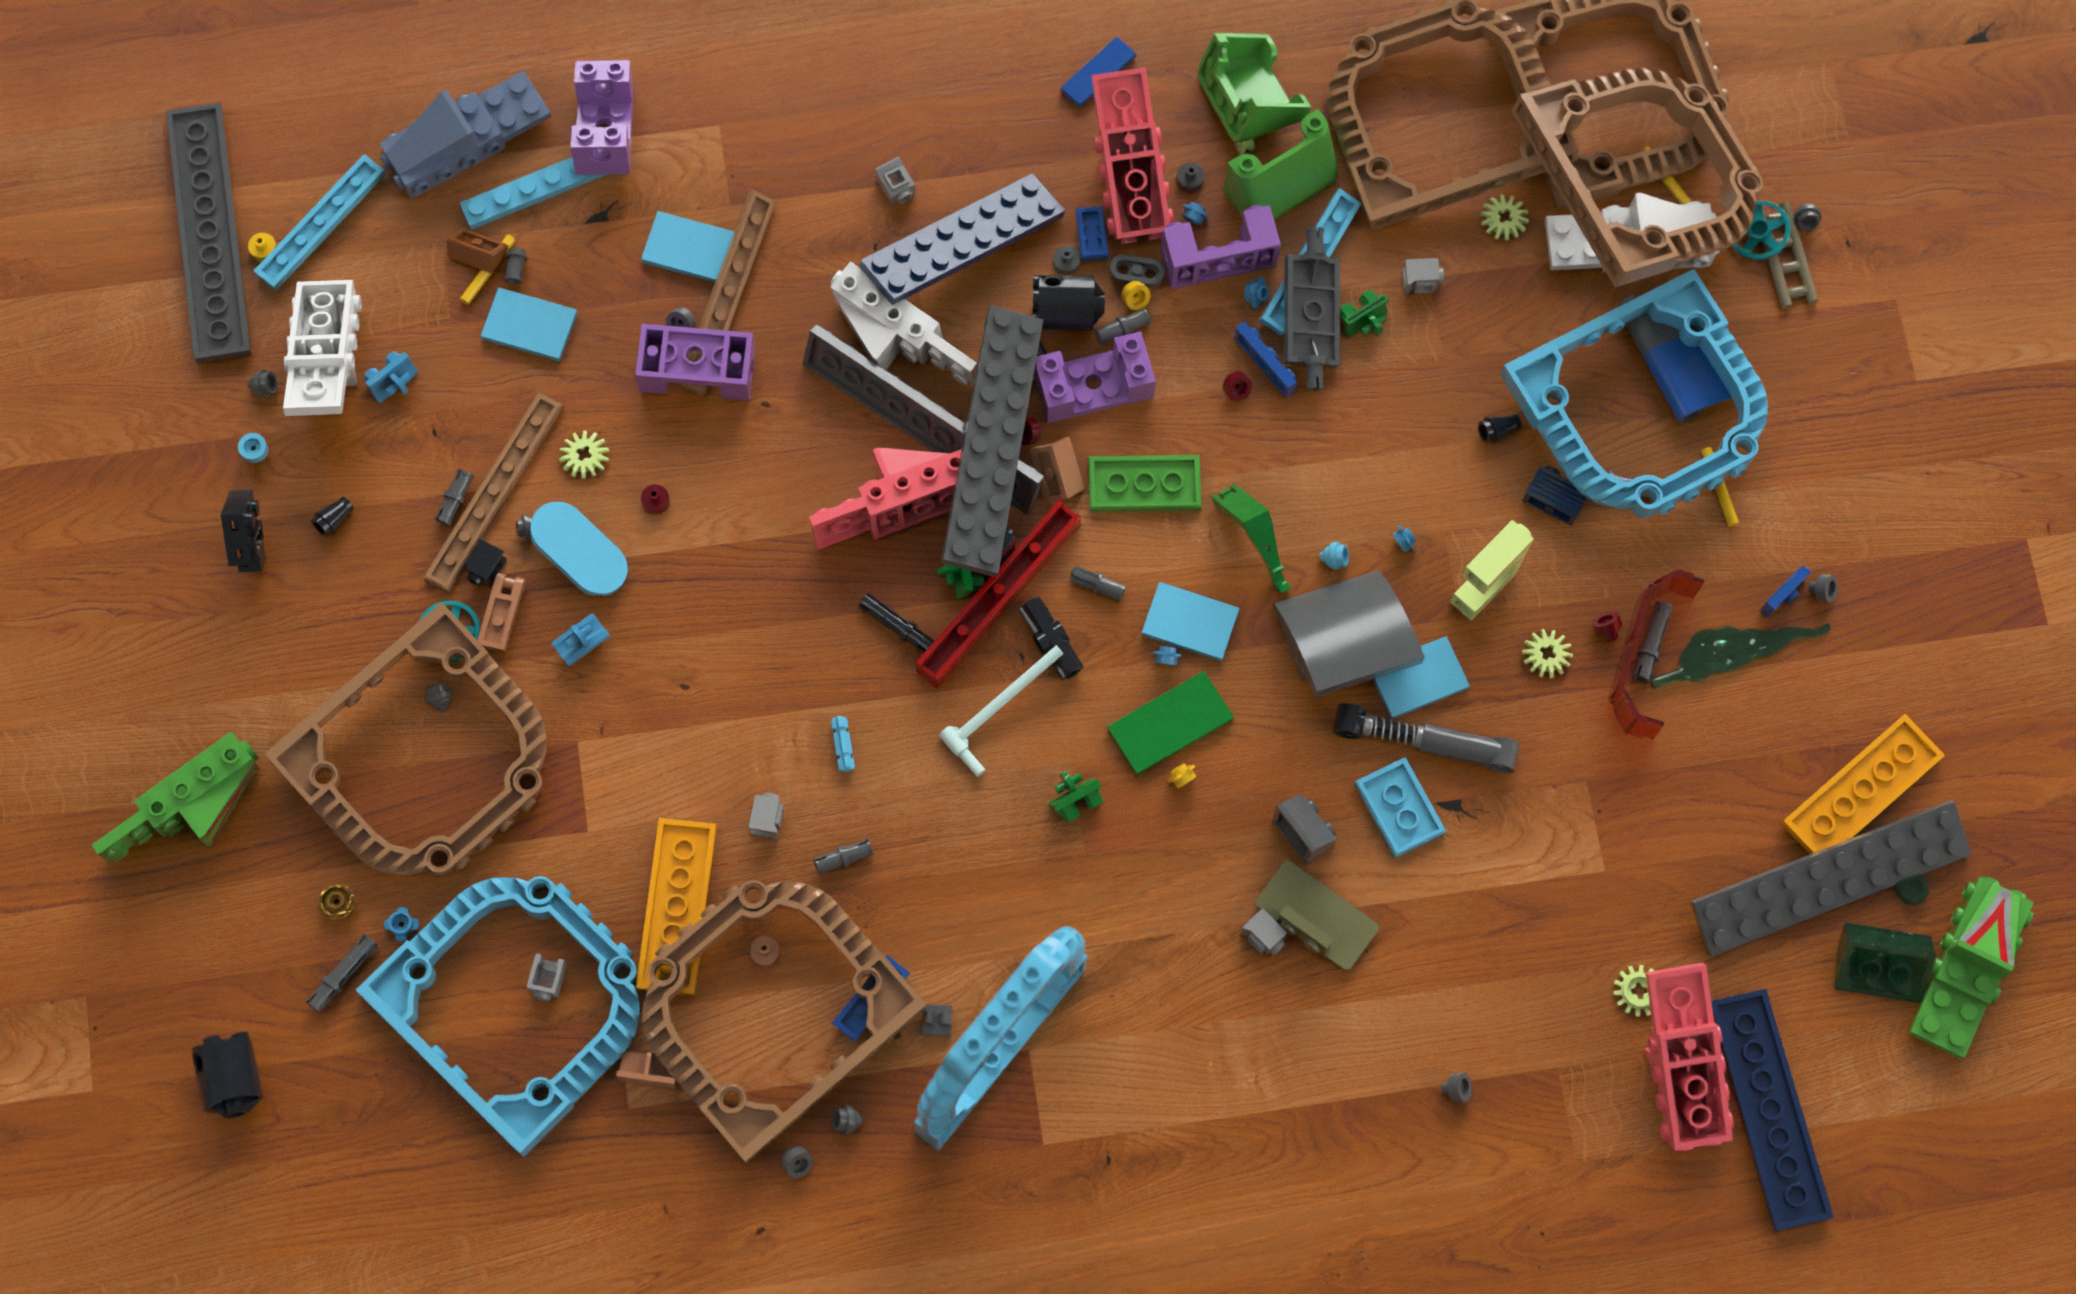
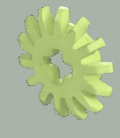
M1500 195V202L1492 197L1490 201L1493 206L1485 203L1483 207L1488 211L1480 212V216L1487 217L1486 220L1481 222V225H1489L1490 227L1486 232L1490 234L1492 231H1495L1496 239H1499L1500 234H1504L1505 240H1509L1510 233L1516 239L1519 237L1517 229L1522 232L1526 230L1521 223H1529V219L1522 217V215L1528 214V210L1518 209L1523 205L1521 201L1513 205V196L1510 197L1509 202H1505L1504 195ZM1506 211L1509 212V218L1512 221L1500 222V215L1498 213L1504 214Z
M583 431L582 439H579L577 434L573 433L575 441L572 442L565 439L564 443L569 447L560 448L559 450L562 453H566L565 456L559 458L560 462H568L563 469L567 471L569 468H573L571 474L573 477L576 476L578 471L581 472L582 479H586V472L589 471L592 477L596 476L594 469L599 468L603 471L605 468L600 464L601 461H609V458L603 456V453L609 452V448L600 447L605 443V440L595 441L598 435L595 432L589 439L587 438V431ZM585 447L589 448V454L592 455L590 459L584 458L583 461L579 460L580 456L577 451H583Z
M1544 629L1540 630L1542 637L1533 632L1531 636L1535 641L1525 640L1524 644L1530 647V649L1522 650V654H1529V658L1523 661L1524 664L1532 662L1533 666L1529 671L1533 673L1538 668L1540 670L1539 677L1542 678L1545 671L1549 672L1550 678H1554V670H1557L1562 675L1564 672L1561 666L1564 665L1569 668L1571 665L1565 660V658H1573L1572 653L1565 652V649L1571 648V644H1561L1565 639L1564 635L1555 639V630L1551 631L1550 637H1547ZM1548 646L1552 647V653L1555 655V658L1543 659V653L1540 649H1547Z
M1639 965L1638 972L1634 971L1633 966H1629L1628 976L1623 971L1619 973L1623 982L1614 981V984L1621 987V990L1613 991V994L1622 995L1623 999L1618 1001L1617 1004L1620 1006L1626 1002L1628 1004L1625 1010L1627 1014L1633 1007L1635 1008L1636 1017H1640L1641 1009L1649 1016L1651 1012L1649 1010L1650 1003L1646 974L1643 972L1644 965ZM1636 983H1640L1641 988L1647 989V993H1644L1642 996L1643 999H1638L1637 994H1632L1631 989L1636 987Z

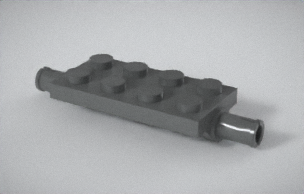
M1309 227L1306 229L1307 251L1302 255L1288 254L1284 257V364L1304 365L1307 367L1306 391L1311 392L1313 389V392H1319L1324 390L1323 367L1337 368L1340 366V259L1329 258L1326 256V252L1323 251L1324 228L1319 227L1317 231V227Z

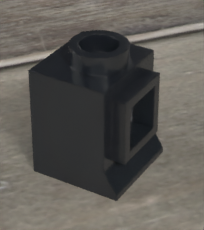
M478 539V549L474 548L465 563L468 573L466 579L478 587H481L483 584L491 588L497 573H500L507 561V558L503 556L504 551Z

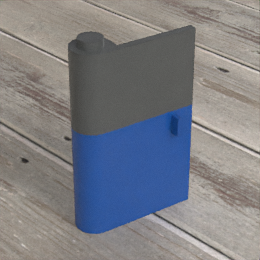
M1635 296L1625 298L1620 302V305L1635 299ZM1648 313L1625 324L1679 424L1696 418L1706 408L1733 399L1699 346L1690 347L1685 345L1680 340L1678 329L1652 321ZM1690 326L1692 331L1701 332L1698 327Z

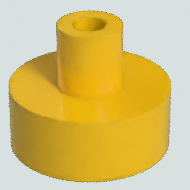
M267 233L255 234L248 243L251 256L258 262H262L277 246L274 238Z
M1132 281L1124 287L1121 299L1127 307L1136 311L1148 304L1151 294L1148 287L1143 283Z

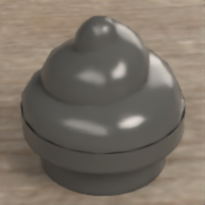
M1810 203L1802 204L1794 213L1796 225L1804 231L1817 228L1822 218L1820 209Z
M258 370L252 375L247 387L257 396L265 398L277 391L278 382L273 372Z
M448 682L425 687L427 694L424 697L426 702L432 704L434 708L439 709L441 712H445L453 697V689L449 688Z
M849 1105L836 1108L833 1112V1130L840 1132L841 1135L854 1133L856 1128H859L864 1122L863 1117Z

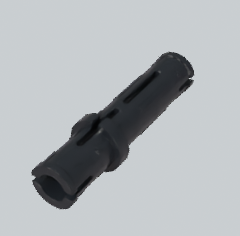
M867 593L858 606L860 609L896 633L902 642H908L923 654L935 641V639L917 628L918 625L916 623L905 620L898 613L877 600L872 594Z

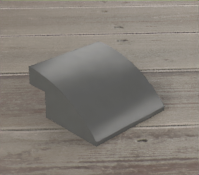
M1379 570L1273 603L1301 681H1309L1315 698L1422 664L1425 656L1411 623L1390 584Z

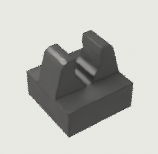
M927 1005V1008L923 1010L922 1036L951 1037L952 1006Z

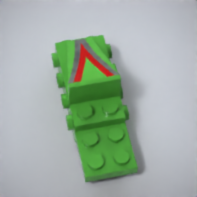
M232 731L135 799L134 802L140 811L91 846L108 863L112 860L117 862L129 853L128 849L136 843L141 845L153 836L152 832L154 830L163 837L167 835L173 836L184 828L183 823L187 821L198 838L206 846L210 847L214 844L251 777L260 769L255 762L259 759L258 755L246 740L240 742Z
M1980 876L1972 883L1968 882L1961 895L1964 898L1960 908H1956L1950 922L1953 925L1950 932H1946L1940 942L1939 948L1942 950L1939 957L1935 958L1930 965L1928 973L1931 975L1926 984L1928 987L1907 1033L1960 1060L1964 1059L1986 1007L1990 1003L1995 1004L2001 992V989L1998 988L2001 978L2005 979L2012 972L2015 953L2020 948L2023 938L2019 937L2023 927H2028L2034 914L2030 911L2034 902L2026 899L2027 896L2024 893L2001 887L1997 880L1990 877Z

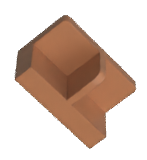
M1064 437L1055 443L1035 446L1030 449L1035 469L1044 476L1041 491L1045 502L1068 499L1084 490V484L1070 437Z
M626 1051L622 1055L620 1070L616 1072V1078L619 1082L677 1090L678 1082L653 1052L648 1051L647 1054Z

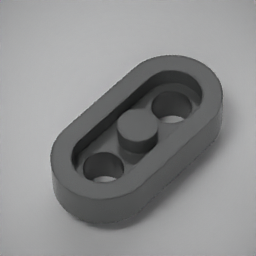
M1123 254L1116 256L1111 261L1110 275L1115 282L1127 285L1132 281H1139L1148 288H1156L1163 282L1164 267L1155 259ZM1126 269L1128 273L1121 274L1119 273V270ZM1148 273H1152L1155 275V277L1149 279L1145 275Z

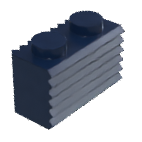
M1540 465L1522 501L1572 526L1587 497L1578 492L1567 478L1561 476L1559 470L1551 466H1546L1545 468Z

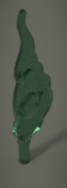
M1825 624L1816 629L1786 627L1775 631H1759L1753 628L1739 630L1731 626L1721 627L1716 630H1701L1691 637L1687 647L1679 656V668L1675 669V671L1650 678V685L1652 689L1677 681L1700 682L1712 674L1725 673L1741 668L1755 658L1770 657L1795 639L1822 636L1830 630L1831 626Z

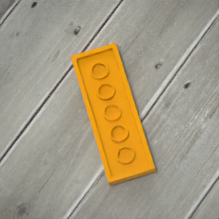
M1904 714L1783 820L1781 824L1809 854L1851 839L1945 755Z
M659 818L636 990L648 991L652 983L648 977V967L657 957L655 952L665 943L669 942L672 945L680 937L677 934L686 925L691 923L694 926L702 919L700 914L706 909L717 831L715 823ZM700 957L687 967L688 979L679 995L695 996ZM661 966L656 971V978L658 980H667L671 976V968L668 966Z

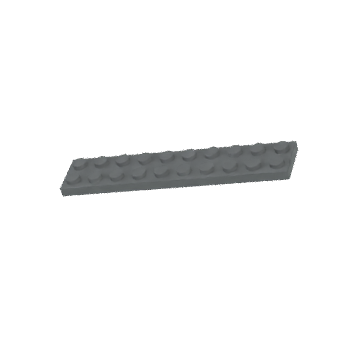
M219 102L167 110L166 115L194 360L196 363L250 355L252 351L223 107Z
M990 305L987 309L941 563L993 577H996L999 572L1043 319Z
M817 324L812 328L802 363L805 367L932 452L950 454L962 449L966 422L959 420L947 412L945 408L938 406L921 392L914 390L902 382L900 378L890 374L876 362L857 352L854 347L836 338L830 331L824 330ZM1019 459L1011 505L1028 515L1034 507L1044 476L1035 468L1029 467Z
M1949 800L1690 901L1707 955L1712 957L1970 856L1971 852L1955 801Z

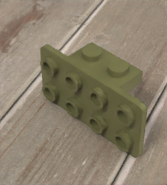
M1285 861L1255 901V906L1259 910L1263 908L1280 924L1287 934L1297 936L1304 941L1303 944L1315 953L1319 952L1345 971L1351 969L1379 930V925L1291 861Z

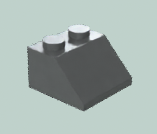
M1300 794L1277 805L1272 821L1307 866L1332 848L1337 839L1335 838L1336 832L1328 821L1323 822L1317 814L1319 810L1316 804L1310 798L1306 800L1303 794Z

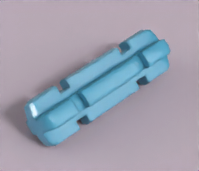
M843 716L834 717L830 722L832 731L835 730L833 740L836 757L839 756V759H837L838 770L848 772L855 769L854 757L850 756L853 754L849 731L846 732V729L849 728L848 721Z

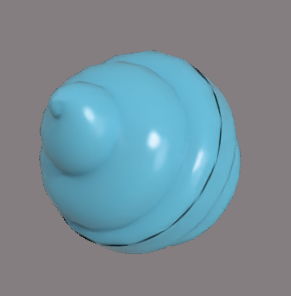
M1332 542L1329 546L1325 547L1323 552L1319 553V557L1328 567L1340 570L1341 567H1347L1348 546L1341 545L1340 542Z

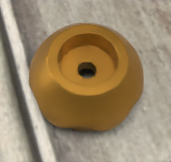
M342 883L324 887L318 900L319 910L327 918L336 920L349 915L355 904L353 892Z

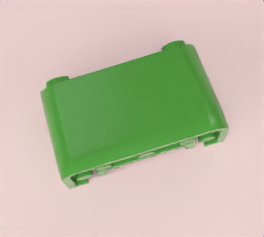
M1214 33L1199 63L1197 72L1199 83L1233 141H1248L1299 123L1309 114L1311 105L1304 95L1296 94L1289 100L1271 70L1274 61L1277 59L1278 51L1269 34Z
M1319 109L1303 118L1301 132L1305 138L1302 139L1301 143L1267 164L1262 165L1251 154L1240 155L1228 162L1223 191L1241 216L1243 211L1251 206L1261 205L1263 207L1270 205L1275 220L1335 183L1338 175V166L1329 125Z

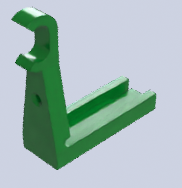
M1236 484L1231 485V489L1227 487L1218 492L1219 496L1217 494L1211 496L1214 505L1246 531L1247 536L1266 564L1271 580L1278 592L1282 594L1291 589L1292 587L1285 581L1282 574L1284 567L1279 561L1274 527L1269 510Z

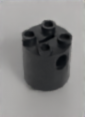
M1033 275L1032 315L1033 317L1043 319L1042 330H1093L1096 322L1105 314V293L1094 280V276Z
M239 1032L231 1035V1038L222 1040L220 1035L203 1039L204 1045L192 1048L191 1053L203 1110L209 1113L220 1114L226 1119L247 1114L264 1097L249 1033Z

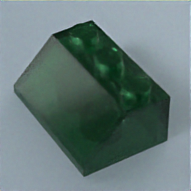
M1845 922L1837 948L1834 989L1921 1003L1936 957L1932 937Z

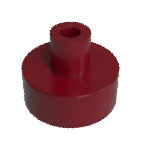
M1240 371L1229 374L1223 382L1224 393L1233 401L1245 399L1252 390V381L1246 374Z
M1026 417L1021 442L1023 446L1035 444L1040 438L1042 426L1033 417Z
M650 485L641 494L642 506L650 514H661L669 507V494L661 485Z
M1607 612L1596 617L1592 625L1596 635L1606 636L1608 641H1614L1618 638L1617 631L1621 629L1623 623L1619 613Z

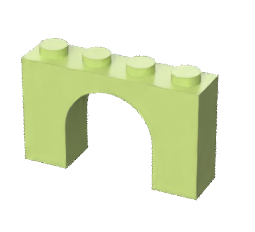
M1511 520L1466 566L1462 576L1467 581L1454 593L1450 602L1469 620H1472L1517 574L1534 539L1531 537L1530 531L1524 525L1517 524Z

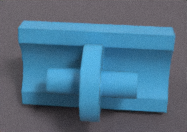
M392 351L386 356L384 362L387 366L382 370L378 371L376 368H371L364 373L365 384L379 403L397 390L406 395L409 391L405 384L419 373L405 352L400 355Z
M592 613L578 624L572 625L570 630L551 644L565 663L571 666L607 640L610 634Z

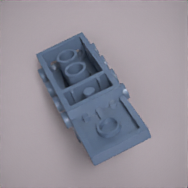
M522 71L478 96L474 91L469 95L460 96L455 102L447 90L442 91L408 128L399 133L390 134L384 141L379 143L383 152L379 156L386 169L392 168L395 175L392 177L400 191L405 189L410 199H413L505 149V142L552 116L525 72Z

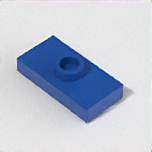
M1103 206L1076 208L1081 262L1108 260Z
M1801 566L1769 598L1761 608V612L1769 618L1783 602L1789 605L1800 593L1796 589L1805 581L1811 571L1805 566Z

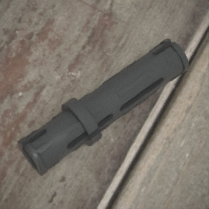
M1660 601L1655 602L1643 645L1637 652L1638 661L1632 679L1642 684L1643 679H1645V684L1650 682L1655 662H1658L1660 658L1659 648L1673 606L1665 601H1662L1661 606Z
M363 934L328 976L325 975L321 979L323 982L305 1002L315 1011L321 1013L329 1001L336 994H340L343 991L342 987L374 949L378 947V944Z

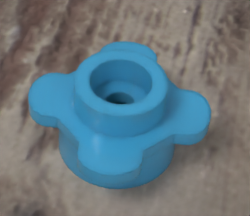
M1191 202L1190 205H1182L1184 207L1183 218L1198 225H1201L1204 219L1208 220V214L1205 213L1206 209L1203 206Z
M1259 276L1257 281H1249L1245 286L1244 297L1247 302L1251 303L1252 308H1259L1260 303L1266 302L1268 299L1269 290L1265 285L1266 280L1264 277Z
M1399 524V530L1394 532L1393 536L1405 553L1411 548L1413 552L1416 551L1412 544L1417 542L1412 532L1409 528L1403 530Z
M1160 646L1159 651H1153V654H1156V663L1177 665L1178 657H1181V654H1176L1177 648Z
M400 907L390 918L384 921V927L395 934L397 941L403 942L411 931L419 928V921L408 914L407 908ZM400 922H404L403 927L399 926Z

